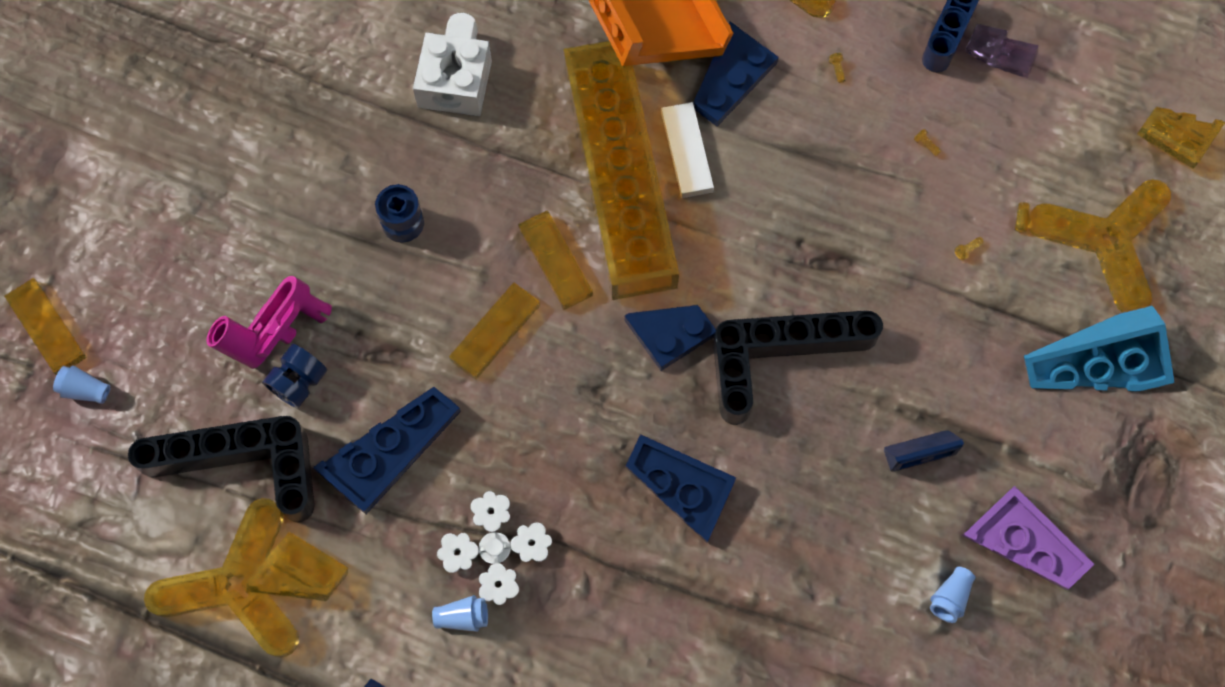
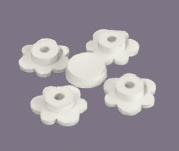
M488 491L483 495V498H476L471 503V510L475 514L473 517L475 525H484V528L491 532L481 539L479 549L474 542H470V538L466 533H460L458 536L449 533L443 536L441 540L442 548L437 551V557L443 561V567L447 572L455 573L460 568L463 570L470 569L472 566L471 560L480 553L482 559L492 565L489 567L488 573L485 572L479 576V582L482 585L479 589V595L485 601L493 600L495 604L503 605L506 602V598L511 599L517 596L519 587L515 582L516 573L511 569L506 570L500 563L509 556L511 549L515 553L520 554V559L523 562H529L531 559L536 562H542L548 556L547 548L551 546L552 538L545 534V527L541 523L536 522L531 524L529 528L525 525L520 526L517 529L518 536H515L510 543L505 535L496 532L499 530L501 523H506L510 519V514L507 511L510 506L509 499L504 495L495 496L492 491ZM490 510H494L493 514H488ZM534 541L535 544L530 546L529 542ZM461 551L460 555H455V552ZM497 583H502L501 587L499 588L495 587V585Z

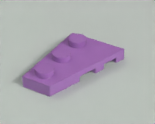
M1015 486L962 535L1065 590L1070 589L1094 565Z

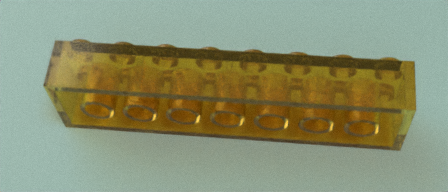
M610 41L564 48V69L612 300L678 289L679 269L633 65H621Z

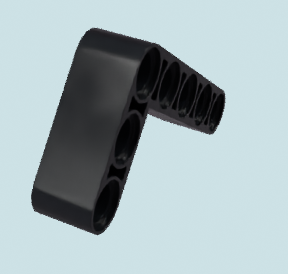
M864 310L723 321L716 329L713 344L721 417L729 424L738 425L744 423L751 413L753 390L749 359L866 351L875 346L883 330L881 317L873 311ZM866 326L870 328L873 335H863L857 327ZM831 328L836 330L839 337H828L824 333V329ZM800 331L805 335V339L795 340L790 336V332ZM766 333L772 340L767 343L760 342L755 335ZM726 335H732L738 340V343L727 345L721 338ZM729 367H735L739 369L742 375L732 378L724 370ZM734 399L740 400L745 405V408L741 411H734L728 406V402Z
M278 416L141 438L131 444L128 450L129 462L147 477L167 476L272 459L275 501L278 509L293 522L307 520L314 511L315 503L308 437L300 423L291 416ZM296 430V435L292 440L287 442L281 441L286 431ZM261 435V440L256 446L247 447V442L252 436ZM226 441L223 450L218 453H212V449L217 442ZM191 446L190 452L186 457L177 458L179 451L183 447ZM155 452L154 459L148 464H143L145 455ZM294 462L300 463L299 469L295 474L285 475V469L289 464ZM293 497H303L300 507L295 510H288V503Z

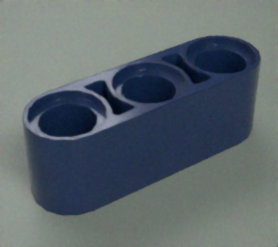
M947 0L923 53L922 62L926 69L938 73L943 72L949 67L979 0Z

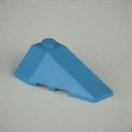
M1153 306L1115 315L1024 355L1031 388L1073 389L1076 386L1094 387L1096 390L1119 387L1126 388L1128 391H1143L1175 383L1166 325Z

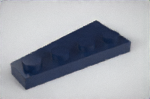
M432 387L399 409L396 415L382 424L381 422L369 429V433L354 443H348L338 450L339 453L325 462L324 460L313 468L367 515L459 415L461 410L437 388Z

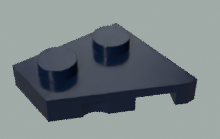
M698 305L634 312L624 316V321L660 371L715 337V327Z

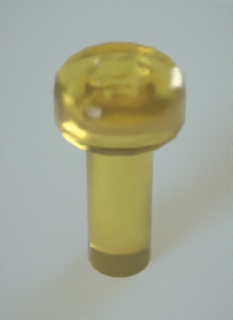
M835 53L828 57L829 63L834 66L838 83L846 81L841 61L844 60L842 53Z
M926 129L921 130L914 137L915 142L921 141L937 156L941 150L926 136L928 131Z
M977 237L965 246L959 244L954 249L955 255L960 260H965L969 257V252L984 243L983 239Z

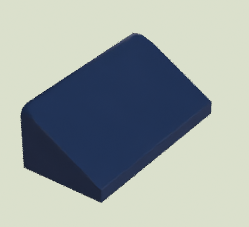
M946 430L884 447V453L890 471L895 472L954 456L963 447L964 442L960 437Z

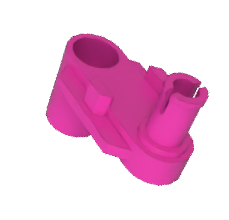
M288 276L280 283L266 304L263 305L248 328L227 316H221L212 324L206 342L211 348L254 369L262 364L279 340L285 344L291 343L296 336V329L290 327L299 311L315 319L318 323H323L327 318L322 316L321 313L323 312L330 316L332 306L310 294L308 284L294 276Z

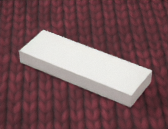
M693 102L661 108V115L681 198L713 193L714 186Z

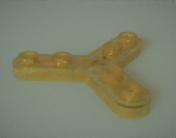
M1147 180L1107 218L1043 203L1032 209L1027 218V226L1029 231L1039 238L1096 253L1118 310L1125 313L1149 307L1152 302V293L1132 240L1166 208L1171 201V191L1160 180ZM1107 232L1110 236L1117 237L1113 245L1110 240L1103 239Z
M261 498L249 505L222 567L153 582L144 594L146 608L159 617H172L228 605L262 649L269 655L282 658L292 654L298 646L299 633L259 582L283 523L284 516L278 509L276 502L271 499ZM235 576L240 579L244 576L245 579L242 580L241 585L243 590L249 595L248 597L244 598L234 589L228 591L231 587V582L229 581L231 577Z

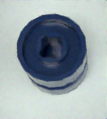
M396 184L384 188L378 194L375 208L386 236L400 243L410 242L417 238L423 231L424 217L414 190L408 186Z
M292 343L280 358L282 366L273 367L262 381V384L282 401L298 409L310 394L308 387L316 386L328 369L312 354ZM290 374L298 379L295 383L288 379Z

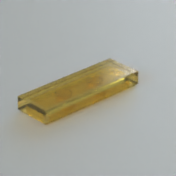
M548 210L518 224L522 236L563 310L593 296V290Z
M34 277L4 296L55 375H57L62 366L70 368L87 358Z
M513 282L449 356L450 361L477 380L540 307V301Z

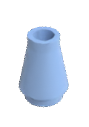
M74 365L70 368L62 366L56 375L53 391L60 393L61 398L104 404L110 392V385L101 382Z
M956 567L953 574L931 596V612L949 623H955L958 618L963 617L975 575L966 568Z
M473 595L443 606L434 607L432 611L433 625L435 629L447 628L478 632L480 628L487 627L488 625L487 603L484 598H477Z

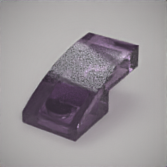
M976 24L966 48V53L990 66L1028 78L1037 57L1039 45L1009 39L1007 30Z

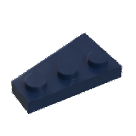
M729 21V25L733 35L723 55L713 57L693 102L695 111L716 127L776 66L779 58L731 21Z
M641 434L626 464V468L708 543L737 477Z

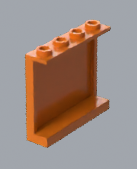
M588 0L622 66L722 56L733 35L731 26L726 21L716 0Z

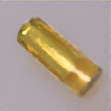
M1021 202L1018 204L1015 224L1016 232L1024 233L1027 231L1030 204Z

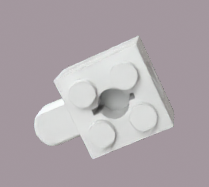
M466 13L452 15L448 20L445 35L425 33L413 85L418 108L474 116L481 115L492 59L489 41L476 39L478 33L477 25L471 15Z

